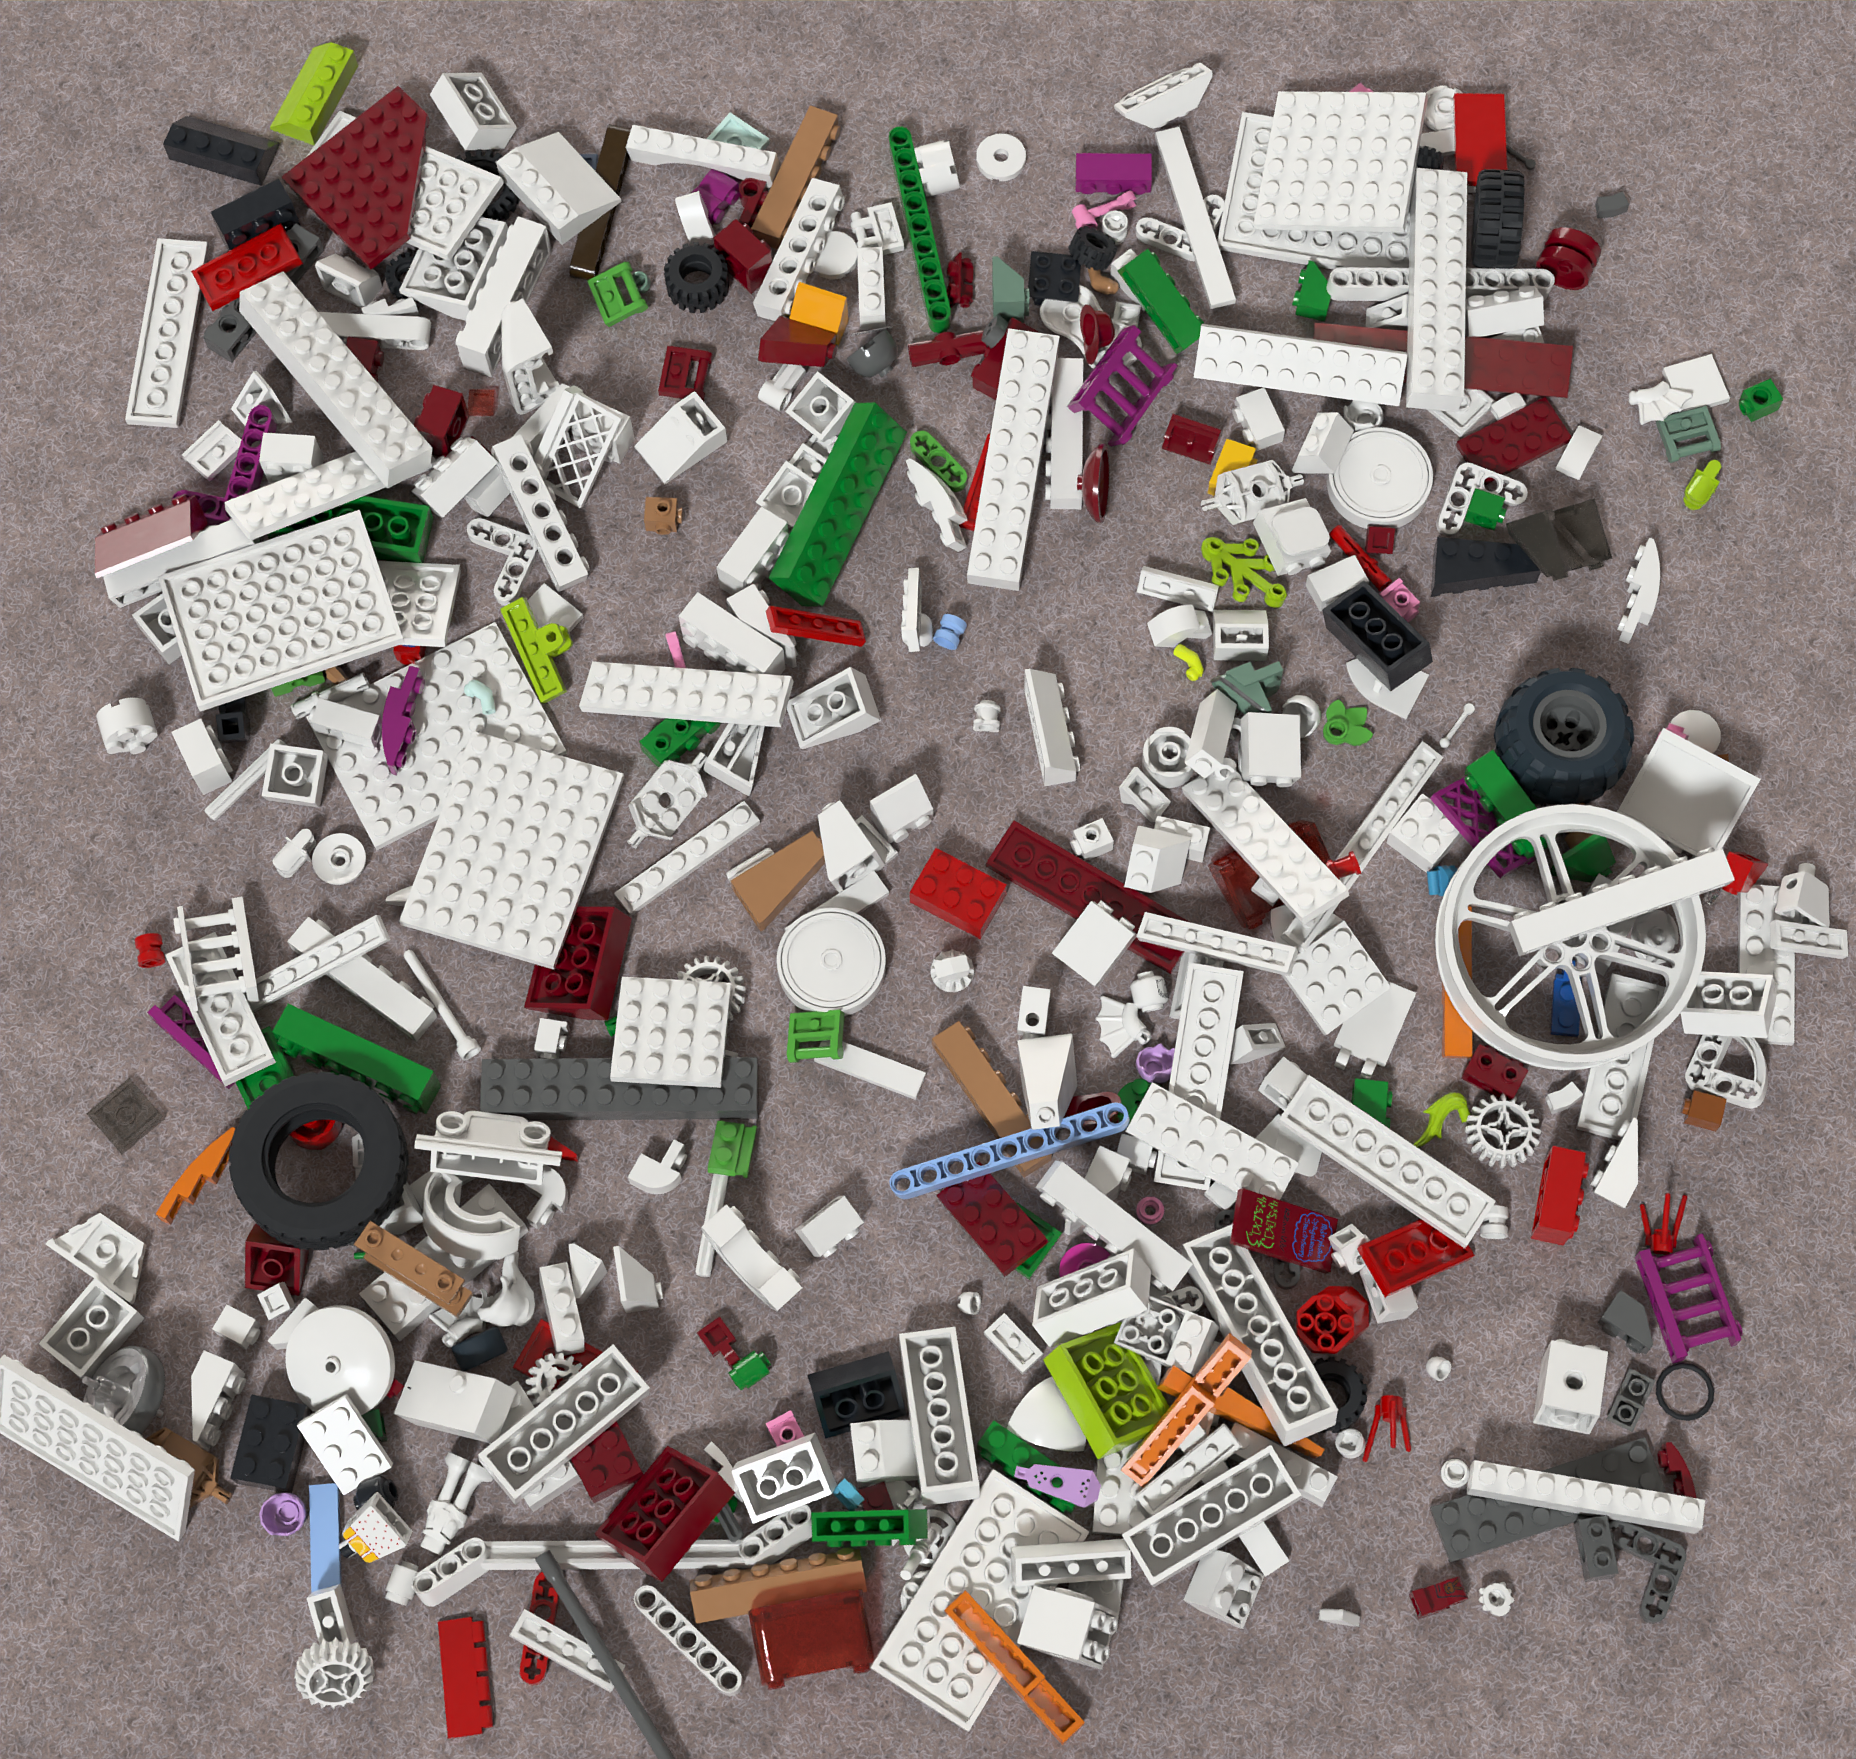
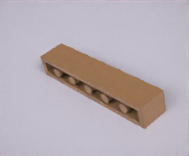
M811 105L809 106L751 228L754 236L760 241L764 240L770 247L779 249L811 179H819L822 169L820 166L823 160H828L831 152L832 140L836 141L840 134L841 126L838 125V115Z
M960 1021L932 1038L933 1048L996 1139L1031 1129L1028 1114L1025 1116L1020 1109V1106H1022L1020 1099L1014 1092L1009 1093L1004 1086L1007 1083L1004 1076L999 1070L994 1071L990 1066L989 1062H991L988 1053L984 1048L979 1049L974 1043V1040H976L975 1035L968 1026L963 1027ZM1034 1137L1030 1140L1029 1146L1033 1149H1038L1043 1145L1044 1139ZM1008 1145L1004 1150L1009 1157H1012L1016 1154L1017 1147ZM1052 1154L1015 1166L1023 1178L1051 1161Z
M843 1548L838 1550L837 1553L826 1555L824 1553H815L810 1555L809 1558L799 1560L788 1558L778 1564H757L751 1569H730L723 1574L714 1576L703 1574L689 1580L696 1624L867 1592L860 1548Z

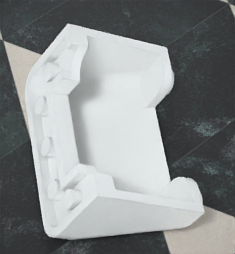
M521 299L517 302L508 303L502 312V370L514 409L518 414H526L540 407L560 385L542 358L546 352L548 355L553 354L552 346L524 299Z

